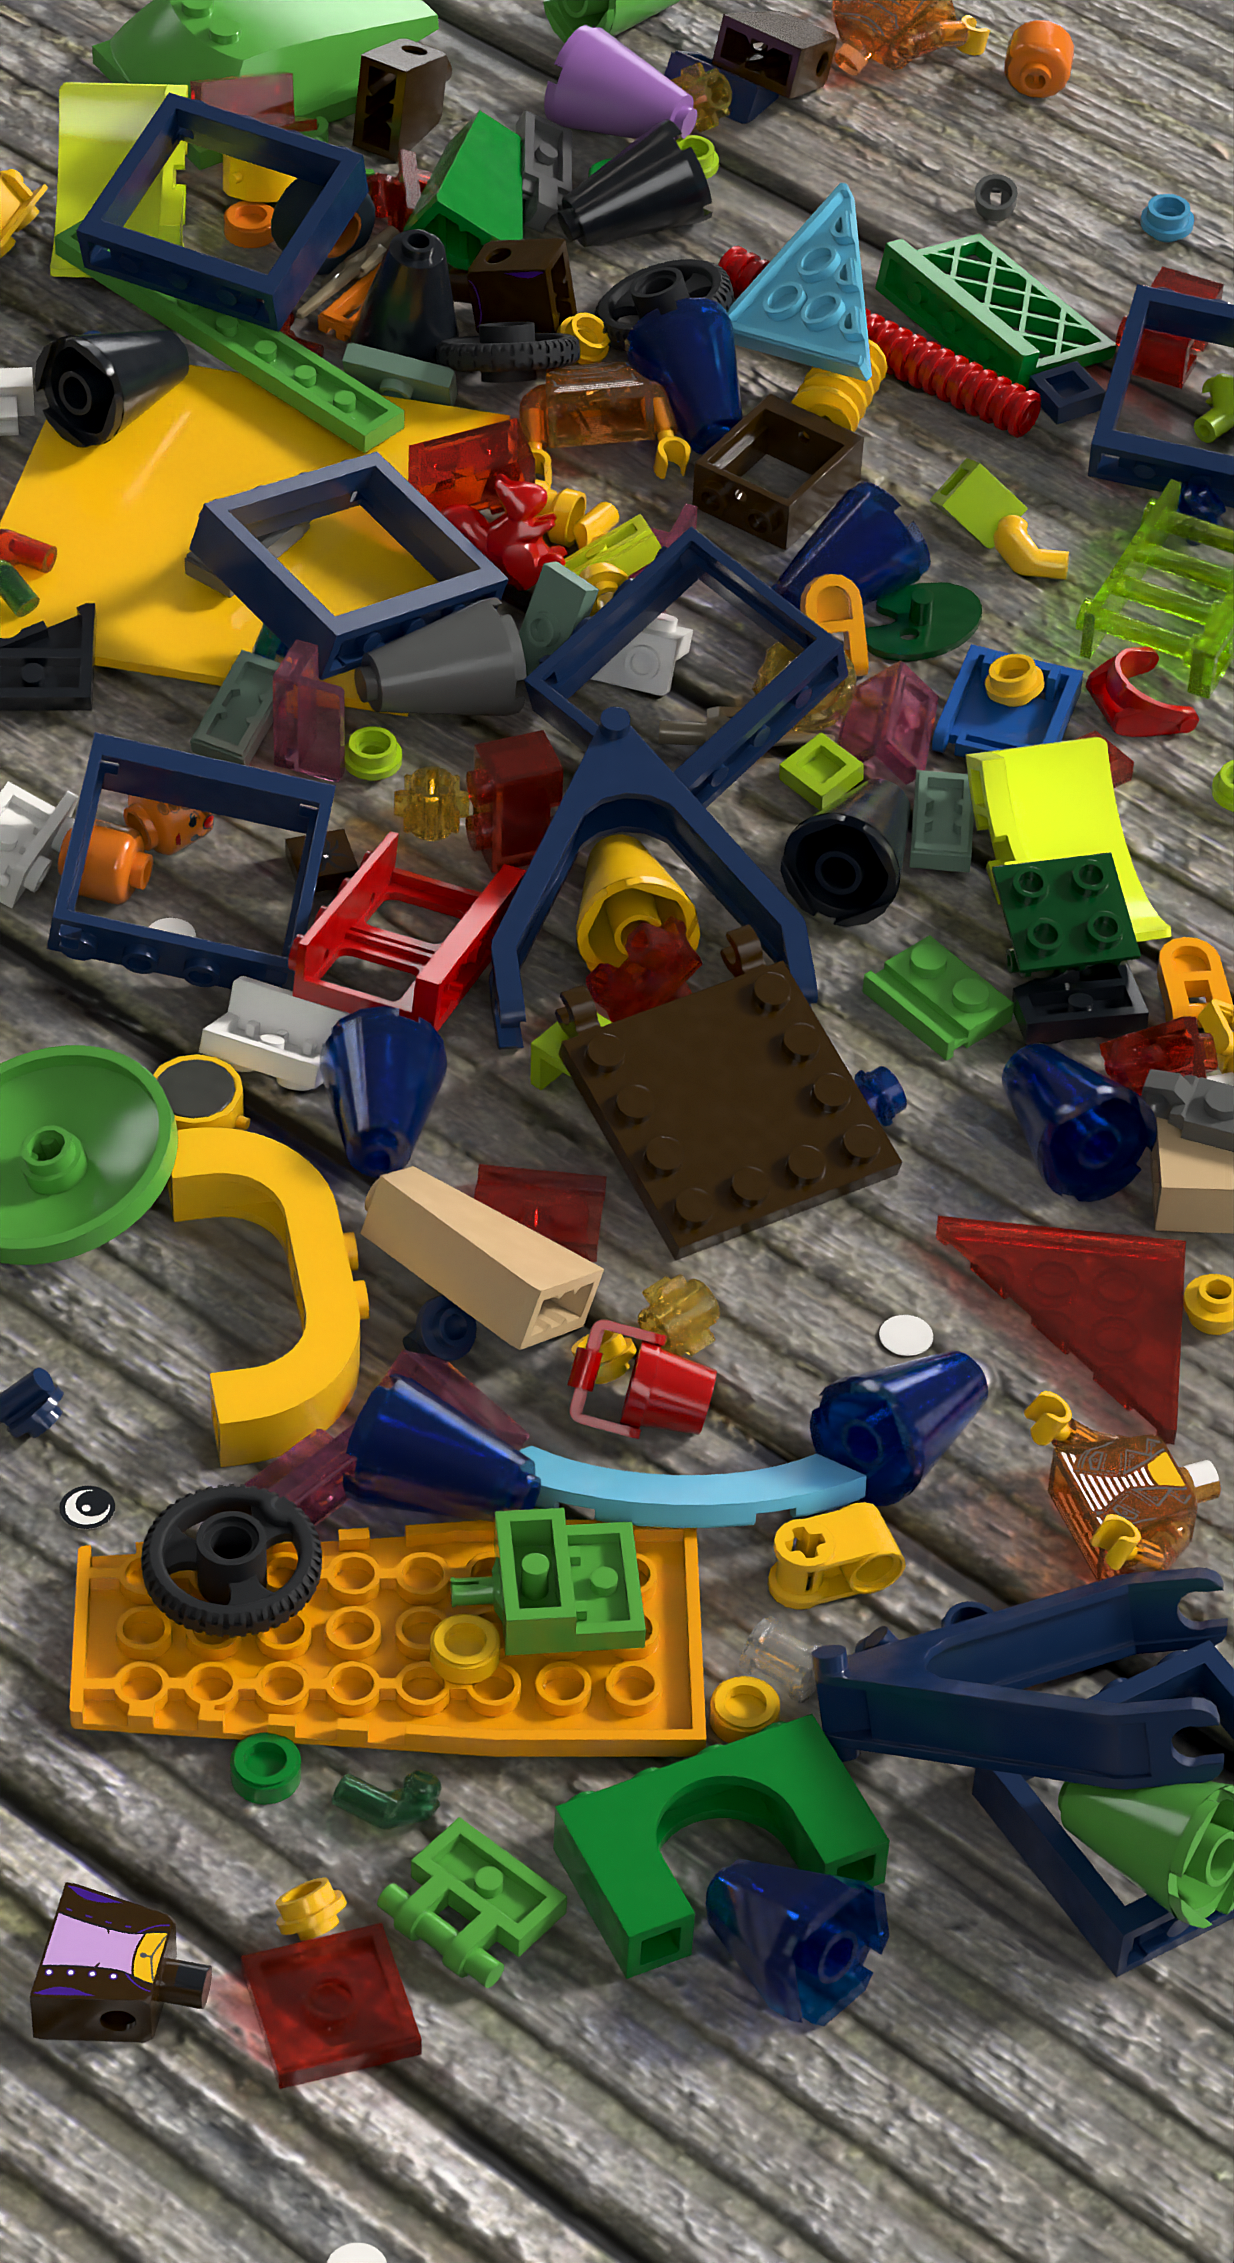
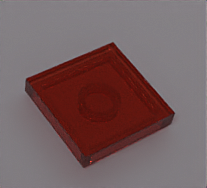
M382 1923L241 1956V1971L279 2089L422 2055V2039Z

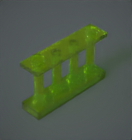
M1171 479L1158 499L1150 498L1142 515L1140 528L1094 599L1086 597L1083 601L1076 620V630L1082 632L1079 656L1091 659L1106 634L1144 647H1152L1156 651L1183 659V665L1190 668L1187 692L1209 699L1234 659V570L1162 546L1169 535L1173 534L1234 554V530L1177 512L1181 482ZM1152 567L1225 591L1226 597L1223 601L1215 599L1213 603H1209L1141 579L1148 568ZM1130 600L1205 625V631L1202 635L1194 633L1192 637H1188L1122 615L1120 612L1127 601Z

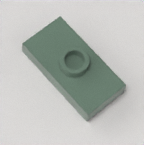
M355 343L347 344L342 359L344 372L368 388L378 391L380 395L454 407L458 389L453 369Z
M559 562L544 563L519 632L526 664V677L540 665V658L545 655H551L571 637L578 623L590 616L599 591L598 588Z
M241 650L190 740L192 752L205 757L249 766L297 681L295 668Z
M916 770L909 868L970 872L974 812L968 774Z

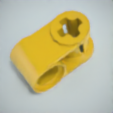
M854 1503L837 1511L806 1519H794L784 1523L777 1530L773 1548L778 1561L770 1568L767 1585L771 1596L783 1606L796 1610L810 1609L819 1604L841 1598L883 1590L902 1575L906 1565L905 1559L879 1510L871 1503ZM797 1538L795 1551H792L793 1540ZM808 1577H811L809 1590H806Z

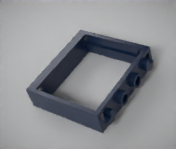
M169 92L76 230L84 268L279 332L369 192L363 154L354 152L345 146H335L307 137L295 130H285L257 121L248 115H238L210 106L201 100L189 99ZM181 140L324 186L268 275L123 227Z
M1137 284L1091 442L1088 476L1234 508V456L1116 430L1144 329L1234 348V305L1221 299H1205L1177 293L1164 287L1154 288ZM1105 454L1119 457V459L1105 456Z
M377 451L204 503L198 515L199 520L189 547L320 680L361 667L364 654L480 600L488 598H498L501 600L508 582V578ZM360 505L439 583L334 616L256 537Z
M691 526L668 548L663 545L654 561L635 578H629L617 588L613 598L594 616H588L580 621L573 630L571 637L551 655H545L540 658V665L524 679L532 710L586 753L599 725L571 704L568 699L698 579L797 656L673 772L697 800L707 808L848 676L843 644Z
M95 732L52 916L47 949L62 952L65 956L75 960L85 961L94 959L122 965L134 973L150 974L154 972L182 978L198 987L218 986L232 989L234 980L240 976H246L293 991L295 971L288 968L289 953L297 935H305L307 933L336 785ZM102 789L306 834L281 956L74 911Z
M1210 1640L1185 1652L1183 1650L1171 1652L1162 1658L1156 1666L1129 1679H1115L1104 1686L1098 1694L1087 1698L1118 1704L1189 1697L1204 1698L1217 1706L1220 1724L1234 1740V1669ZM975 1768L972 1795L1115 1977L1234 1918V1909L1228 1915L1216 1910L1205 1918L1212 1925L1203 1929L1181 1922L1148 1895L1124 1905L1026 1781L1034 1777Z

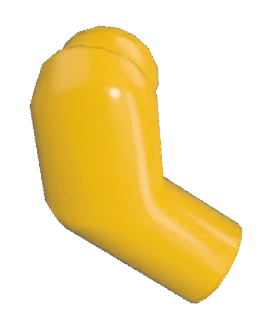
M598 503L575 523L573 534L579 550L607 534L617 525L619 513L611 503Z
M1008 515L999 521L997 530L993 535L995 549L1016 574L1066 580L1069 551L1038 549L1028 535V523L1020 516Z

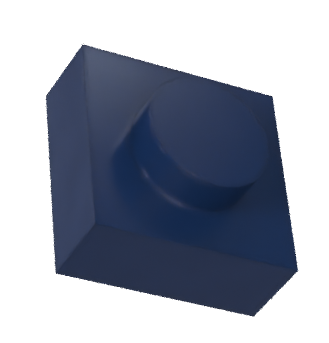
M1078 361L1031 375L1029 378L1028 390H1033L1040 394L1041 408L1056 425L1100 411L1106 394L1105 390Z

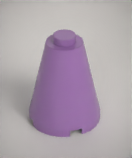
M587 25L579 27L568 38L559 52L554 64L563 69L557 84L548 81L544 100L545 114L551 122L566 128L637 139L655 124L669 119L682 132V134L674 137L675 140L678 138L685 139L692 132L697 120V110L693 108V97L604 29L595 26L592 28Z

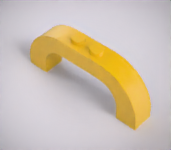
M216 1127L178 1130L177 1156L174 1168L167 1182L173 1221L180 1222L212 1217L244 1219L258 1224L272 1233L282 1245L286 1255L302 1331V1337L299 1342L283 1357L266 1365L210 1373L211 1419L220 1467L270 1460L295 1451L323 1434L345 1411L357 1387L360 1373V1320L369 1319V1302L365 1281H353L351 1271H358L359 1268L354 1232L343 1233L335 1198L328 1183L321 1173L298 1152L271 1138L238 1129Z

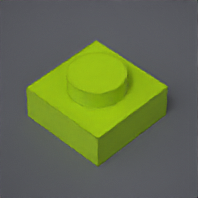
M822 732L779 764V780L818 810H822L842 797L864 778V764Z

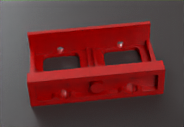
M390 831L374 851L368 850L365 853L360 868L352 878L346 877L342 881L337 896L330 905L321 906L315 917L314 924L305 935L298 934L295 938L288 959V968L295 971L292 996L433 1038L492 961V939L527 870L504 864L484 891L478 892L396 868L399 833ZM387 900H398L460 919L445 941L440 944L424 942L373 927L366 923L379 906ZM342 956L356 957L416 976L411 986L397 1001L386 1000L320 980L332 964Z

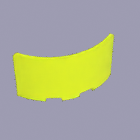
M65 82L60 86L58 183L55 233L50 264L51 276L92 278L55 254V236L84 220L168 93L188 98V85ZM182 140L179 142L123 226L124 228L184 247L183 225H185L187 187L186 184H176V171L185 170V155H188V142Z
M1091 737L966 754L977 831L989 829L996 858L994 861L987 862L986 869L998 905L1001 903L992 874L993 866L1111 852L1137 942L1171 937V926L1166 924L1152 907L1131 861L1117 809L1108 746L1104 739Z

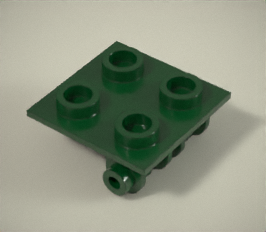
M1111 852L992 867L993 878L1013 947L1006 950V965L1009 973L1019 972L1022 978L1030 977L1032 972L1056 969L1057 973H1065L1071 967L1075 971H1082L1087 965L1109 963L1112 967L1119 966L1121 961L1140 959L1141 954Z

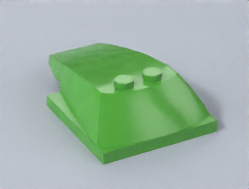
M153 0L129 19L110 40L93 45L92 56L93 64L112 83L188 85L189 99L201 100L210 106L238 115H248L257 121L276 127H289V122L296 121L299 128H305L302 130L308 131L315 128V117L317 116L324 117L330 123L356 113L360 62L363 53L401 38L418 42L438 30L439 24L438 15L422 0ZM188 143V155L185 156L199 170L223 162L222 153Z

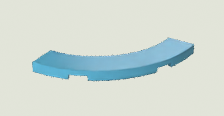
M532 1445L483 1464V1486L510 1499L541 1509L559 1508V1502L595 1509V1519L597 1521L610 1523L632 1522V1525L648 1527L719 1528L748 1526L756 1523V1514L790 1509V1515L796 1519L833 1510L858 1501L865 1497L866 1475L819 1454L764 1469L711 1475H665L616 1470L567 1459Z

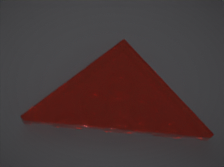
M938 1216L937 1240L945 1246L951 1244L970 1261V1269L1003 1299L1010 1297L1031 1316V1324L1065 1355L1071 1352L1094 1373L1093 1380L1127 1411L1135 1409L1157 1429V1438L1164 1444H1175L1178 1418L1186 1241Z

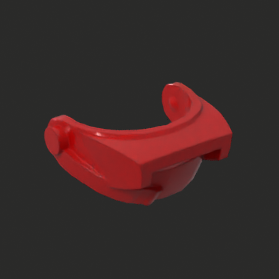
M1152 647L1125 648L1116 656L1097 667L1088 676L1085 687L1116 734L1128 737H1150L1189 733L1196 728L1199 722V716L1193 707L1170 705L1156 701L1136 689L1128 681L1131 677L1153 670L1158 664L1159 656Z

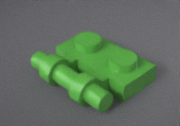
M460 1817L411 1860V1878L422 1886L413 1895H410L397 1884L392 1883L382 1891L377 1900V1906L394 1919L393 1925L397 1931L413 1942L419 1939L423 1940L443 1955L442 1963L445 1967L461 1978L470 1975L486 1988L492 1987L504 1971V1964L486 1952L492 1945L498 1942L517 1957H520L567 1913V1895ZM448 1905L470 1921L462 1931H458L438 1916Z

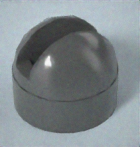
M1000 174L983 177L975 188L974 204L977 213L987 221H1004L1011 216L1017 203L1018 191L1015 183L1010 178ZM991 193H1001L999 206L991 205Z

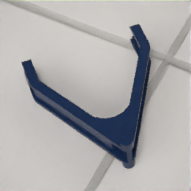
M613 706L606 708L601 713L600 724L492 939L491 959L493 968L489 974L488 988L498 1049L524 1048L520 1022H526L520 970L580 850L598 837L618 832L646 834L667 843L741 926L749 924L754 929L761 943L762 950L774 963L784 961L809 1005L817 1003V981L807 926L803 916L630 725L629 713L621 707Z
M1201 1567L1128 1573L851 1655H847L846 1648L842 1645L818 1647L812 1651L811 1655L822 1730L842 1762L856 1759L860 1756L862 1750L1111 1789H1137L1211 1781L1218 1777L1223 1770L1224 1754L1203 1755L1196 1758L1186 1757L1178 1753L1171 1742L1174 1734L1182 1728L1189 1726H1219L1220 1716L1217 1706L1209 1700L1189 1697L1118 1704L1021 1689L1136 1654L1189 1650L1208 1640L1216 1646L1227 1636L1228 1618L1210 1619L1202 1622L1191 1621L1183 1616L1178 1604L1188 1593L1224 1591V1582L1216 1571Z

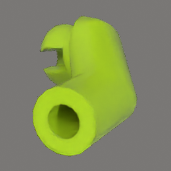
M1220 373L1208 378L1203 384L1202 393L1210 392L1211 395L1205 402L1213 408L1196 419L1194 431L1197 437L1205 443L1215 441L1234 427V377L1232 375Z

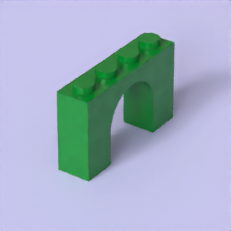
M813 1714L790 1722L779 1721L772 1723L754 1735L726 1745L715 1744L708 1746L693 1757L662 1768L653 1767L645 1769L627 1781L596 1792H581L570 1798L566 1803L555 1806L553 1849L626 1979L692 1955L695 1912L665 1862L660 1850L671 1836L693 1823L708 1819L730 1818L746 1821L765 1829L785 1846L820 1906L885 1883L890 1840Z

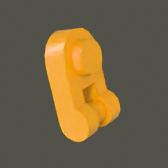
M825 574L814 578L806 585L801 595V612L828 633L843 632V649L848 677L866 676L869 671L863 604L858 587L852 580L843 575Z
M1181 937L1172 939L1164 944L1159 952L1157 980L1165 1007L1167 1032L1170 1036L1189 1035L1191 1028H1203L1198 1015L1212 999H1218L1233 1005L1221 958L1217 950L1208 942L1198 938ZM1205 997L1206 1003L1189 1004L1188 998Z

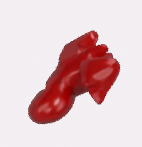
M497 474L494 488L505 513L495 520L489 522L476 508L466 504H452L439 512L508 578L507 584H512L518 591H524L537 584L544 563L559 562L564 566L566 562L563 557L568 552L561 545L548 547L543 540V535L555 526L554 521L557 519L554 513L536 516L547 504V491L538 484L513 481L504 474Z

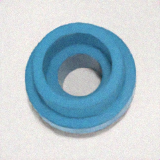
M1160 194L1151 198L1148 206L1143 209L1140 224L1142 229L1154 239L1161 242H1174L1188 236L1192 232L1194 215L1190 211V204L1184 198L1174 194Z

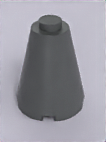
M498 598L483 599L364 654L361 667H357L354 673L355 686L360 700L363 703L369 702L375 712L509 716L519 713L524 706L525 696L515 698L516 682L526 679V664L522 643L513 618L510 614L499 616L495 608L503 603Z

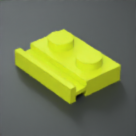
M640 513L564 559L566 562L564 566L579 576L586 567L595 563L605 562L613 564L630 576L653 562L662 547Z

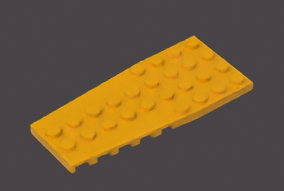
M495 1520L405 1525L404 1537L370 1539L369 1527L338 1529V1541L320 1542L322 1550L321 1576L315 1593L310 1601L305 1603V1607L294 1617H289V1621L286 1623H281L276 1628L269 1627L267 1632H258L256 1635L247 1633L246 1637L235 1636V1638H229V1635H224L223 1637H218L217 1635L208 1636L204 1631L197 1633L195 1630L186 1629L184 1624L179 1625L175 1623L174 1620L166 1616V1613L160 1611L149 1596L144 1584L141 1567L144 1542H135V1554L92 1556L91 1545L81 1546L78 1549L69 1706L71 1727L83 1730L243 1740L257 1733H271L284 1736L294 1744L490 1757H693L706 1748L697 1528L633 1525L646 1628L645 1648L506 1656L502 1622L494 1611L493 1604L452 1607L450 1593V1577L492 1576V1568L495 1563ZM566 1520V1525L610 1523L597 1520ZM292 1542L278 1543L266 1550V1589L271 1592H276L282 1588L296 1570L298 1555ZM185 1570L169 1575L174 1583L184 1592L199 1600L208 1602L199 1591L197 1571ZM458 1614L477 1615L488 1620L497 1629L500 1636V1661L495 1672L487 1679L474 1684H456L443 1679L433 1669L430 1661L431 1634L442 1620Z

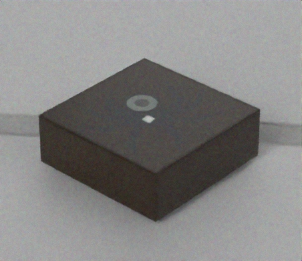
M344 829L327 831L315 892L337 889L346 877L352 878L359 870ZM305 835L285 839V855L295 883Z

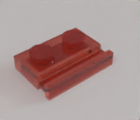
M479 1164L478 1180L474 1193L475 1200L591 1262H597L607 1176Z

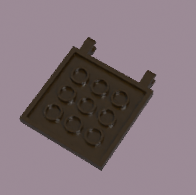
M749 924L728 931L726 938L731 946L720 951L725 966L735 977L733 979L602 1027L598 1021L593 998L584 985L561 992L560 998L565 1006L555 1011L559 1025L569 1037V1039L562 1041L558 1055L675 1261L896 1176L903 1163L786 964L782 960L766 966L759 938Z

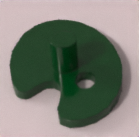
M947 582L918 583L901 587L878 598L876 611L896 621L887 625L866 628L867 650L874 656L901 662L919 661L946 654L960 647L977 631L982 619V604L971 590ZM904 635H914L917 638L906 640L901 637Z

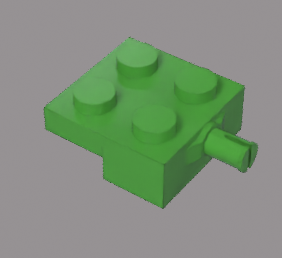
M564 1508L495 1511V1563L492 1568V1576L450 1577L452 1607L493 1604L494 1611L502 1622L505 1656L645 1648L646 1628L632 1522L566 1525Z

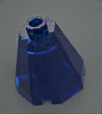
M737 1859L729 1867L718 1871L707 1888L705 1905L709 1926L767 2005L793 2022L803 2023L802 2018L814 2025L825 2026L866 1990L873 1975L871 1970L863 1966L870 1949L882 1955L890 1937L885 1894L861 1880Z

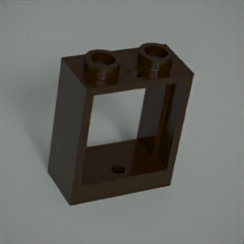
M769 394L695 462L692 506L786 551L861 480L864 437L775 395ZM803 432L809 436V439L804 436ZM766 454L812 475L788 499L741 478Z

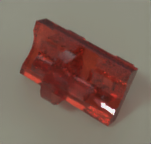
M400 149L397 156L399 173L396 177L382 173H376L367 177L368 194L375 205V217H387L388 226L395 227L400 233L404 232V227L433 173L417 169L416 152Z
M670 916L660 927L641 922L627 936L625 949L629 957L618 968L609 963H600L586 977V985L593 1001L607 1011L611 1022L619 1021L692 994L686 981L696 973L703 963L700 956L694 951L687 940V928L683 921Z
M1183 1016L1099 1044L1101 1055L1105 1060V1071L1111 1078V1086L1108 1093L1110 1105H1125L1141 1100L1143 1086L1150 1069L1180 1073L1183 1077L1189 1075L1207 1079L1206 1073L1215 1071L1218 1067L1213 1036L1210 1033H1199L1196 1017Z

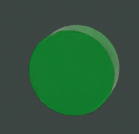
M257 1733L241 1740L233 1749L230 1757V1777L234 1790L245 1800L256 1804H275L289 1798L297 1790L301 1781V1756L296 1745L284 1736L271 1733Z

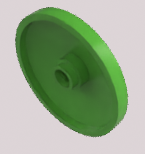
M85 1045L48 1047L31 1051L0 1063V1263L14 1265L45 1264L66 1260L89 1252L127 1230L146 1213L159 1197L174 1168L178 1149V1128L163 1088L157 1079L140 1063L113 1050Z

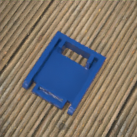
M971 644L936 725L932 740V750L944 753L948 743L955 744L954 755L966 758V754L1061 742L1081 694L1084 671L1033 659L1035 665L1043 673L1044 688L1042 692L1046 693L1045 700L1035 697L1025 705L1009 707L994 702L988 697L985 679L989 674L990 665L996 659L1010 653Z

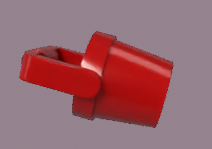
M601 1319L592 1325L586 1348L577 1346L567 1383L568 1386L575 1387L569 1413L571 1418L579 1424L635 1439L640 1438L642 1431L639 1429L640 1426L700 1435L710 1405L717 1370L661 1349L662 1345L665 1346L667 1339L665 1335ZM605 1330L642 1340L627 1388L620 1423L582 1413L588 1391L593 1392L603 1356L599 1349Z

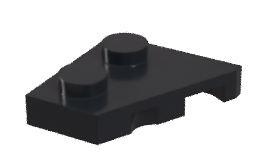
M85 603L76 607L77 616L48 628L44 621L23 628L14 637L0 638V711H92L97 625L95 603Z
M1121 961V964L1112 967L1109 963L1095 964L1082 971H1075L1073 967L1068 968L1065 973H1057L1054 970L1048 977L1035 978L1013 988V1013L1025 1044H1057L1064 1040L1096 1037L1112 1039L1127 1034L1147 1033L1149 1011L1127 961Z

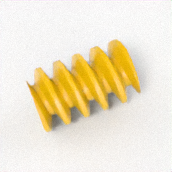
M868 339L872 376L867 382L811 366L791 403L855 432L859 421L865 415L866 408L872 402L873 395L878 391L880 382L885 378L888 367L884 353L876 343ZM803 432L804 436L809 439V436Z

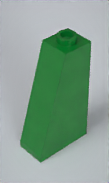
M479 110L446 145L404 227V231L420 229L433 234L441 240L445 247L447 263L456 269L468 270L484 244L497 240L523 239L522 137Z

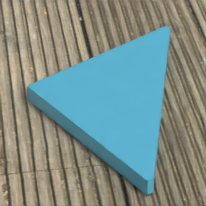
M840 183L730 306L726 315L713 326L720 341L866 382L871 378L872 370L855 200L847 184Z

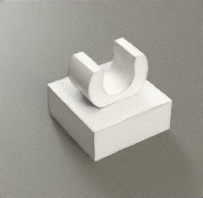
M32 367L0 368V436L19 435L18 416L35 415Z

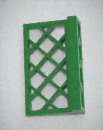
M980 233L918 250L914 249L903 239L885 244L875 289L945 348L955 352V356L962 355L968 358L969 363L976 362L982 365L984 370L991 369L997 373L998 377L1005 376L1012 381V384L1019 383L1026 387V391H1028L1031 375L1074 361H1078L1082 367L1114 358L1117 347L1115 342ZM976 255L983 262L966 259L964 257ZM956 274L986 280L987 282L984 283L962 277H957ZM995 282L999 284L1013 286L1018 290L993 285V283ZM990 302L1021 308V311L991 305ZM1028 310L1048 314L1052 318L1028 313ZM1025 330L1055 336V339L1025 333ZM1064 338L1068 340L1082 342L1087 346L1073 344L1062 340ZM1039 354L1048 355V357L1038 359Z

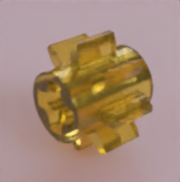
M699 62L681 69V76L671 79L672 82L693 97V108L697 110L695 125L699 133L719 126L718 119L730 115L728 107L732 101L731 86L727 78L717 68L705 72L703 65Z
M423 767L416 770L412 775L406 774L404 776V790L394 791V815L403 817V831L405 833L411 832L415 837L424 841L443 840L451 833H459L460 818L469 817L470 793L460 791V776H453L449 771L440 767Z
M679 1274L673 1279L665 1276L643 1290L642 1294L650 1305L639 1313L638 1324L640 1329L667 1336L665 1346L662 1345L661 1349L669 1352L672 1351L679 1356L688 1353L692 1357L715 1342L716 1339L709 1327L719 1319L720 1309L715 1296L703 1282L697 1279H690L686 1282L684 1276Z

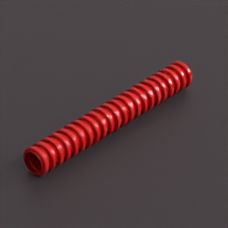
M737 245L730 248L721 257L718 265L727 272L732 284L733 296L737 299L770 261L767 259L761 260L757 254L753 252L747 253L746 249ZM865 308L868 339L876 343L884 353L888 367L887 374H895L897 379L903 382L909 381L911 386L917 389L923 388L925 393L931 396L937 395V398L945 403L951 402L955 408L959 410L965 409L966 413L973 417L979 416L980 420L987 424L994 423V427L1002 431L1008 430V433L1016 438L1024 436L1034 426L1041 410V397L1039 393L1033 390L1026 391V387L1019 383L1012 384L1009 378L1005 376L998 377L996 372L991 369L984 370L983 366L976 362L969 363L968 358L962 355L955 356V352L948 348L941 349L938 343L934 341L927 342V339L922 335H913L911 330L905 327L899 328L897 323L891 320L885 321V318L877 313L871 314V311Z

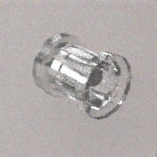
M769 1616L768 1618H763L748 1637L740 1656L739 1667L749 1675L757 1672L788 1688V1694L791 1699L798 1703H803L816 1691L811 1653L814 1649L825 1645L817 1643L811 1646L782 1630L781 1621L773 1616Z

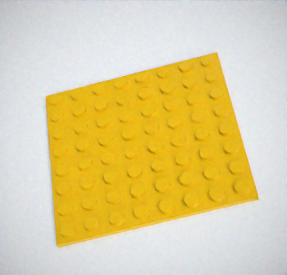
M189 365L188 374L182 382L105 444L77 447L63 439L46 419L0 522V638L14 637L23 628L44 621L48 628L77 616L76 607L85 603H95L97 613L95 666L221 686L241 650H245L295 668L297 681L288 697L374 711L369 702L363 703L358 696L354 679L355 669L320 680L236 595L229 598L185 574V558L191 552L189 547L199 520L198 515L204 503L214 499L228 497L254 489L260 485L274 483L297 476L303 472L317 470L340 463L346 459H353L376 451L438 511L452 504H466L480 512L510 426V415L381 395L404 410V429L368 452L363 453L241 373ZM360 505L312 520L309 523L310 528L304 536L277 558L334 616L439 583ZM379 712L405 717L409 715V713Z

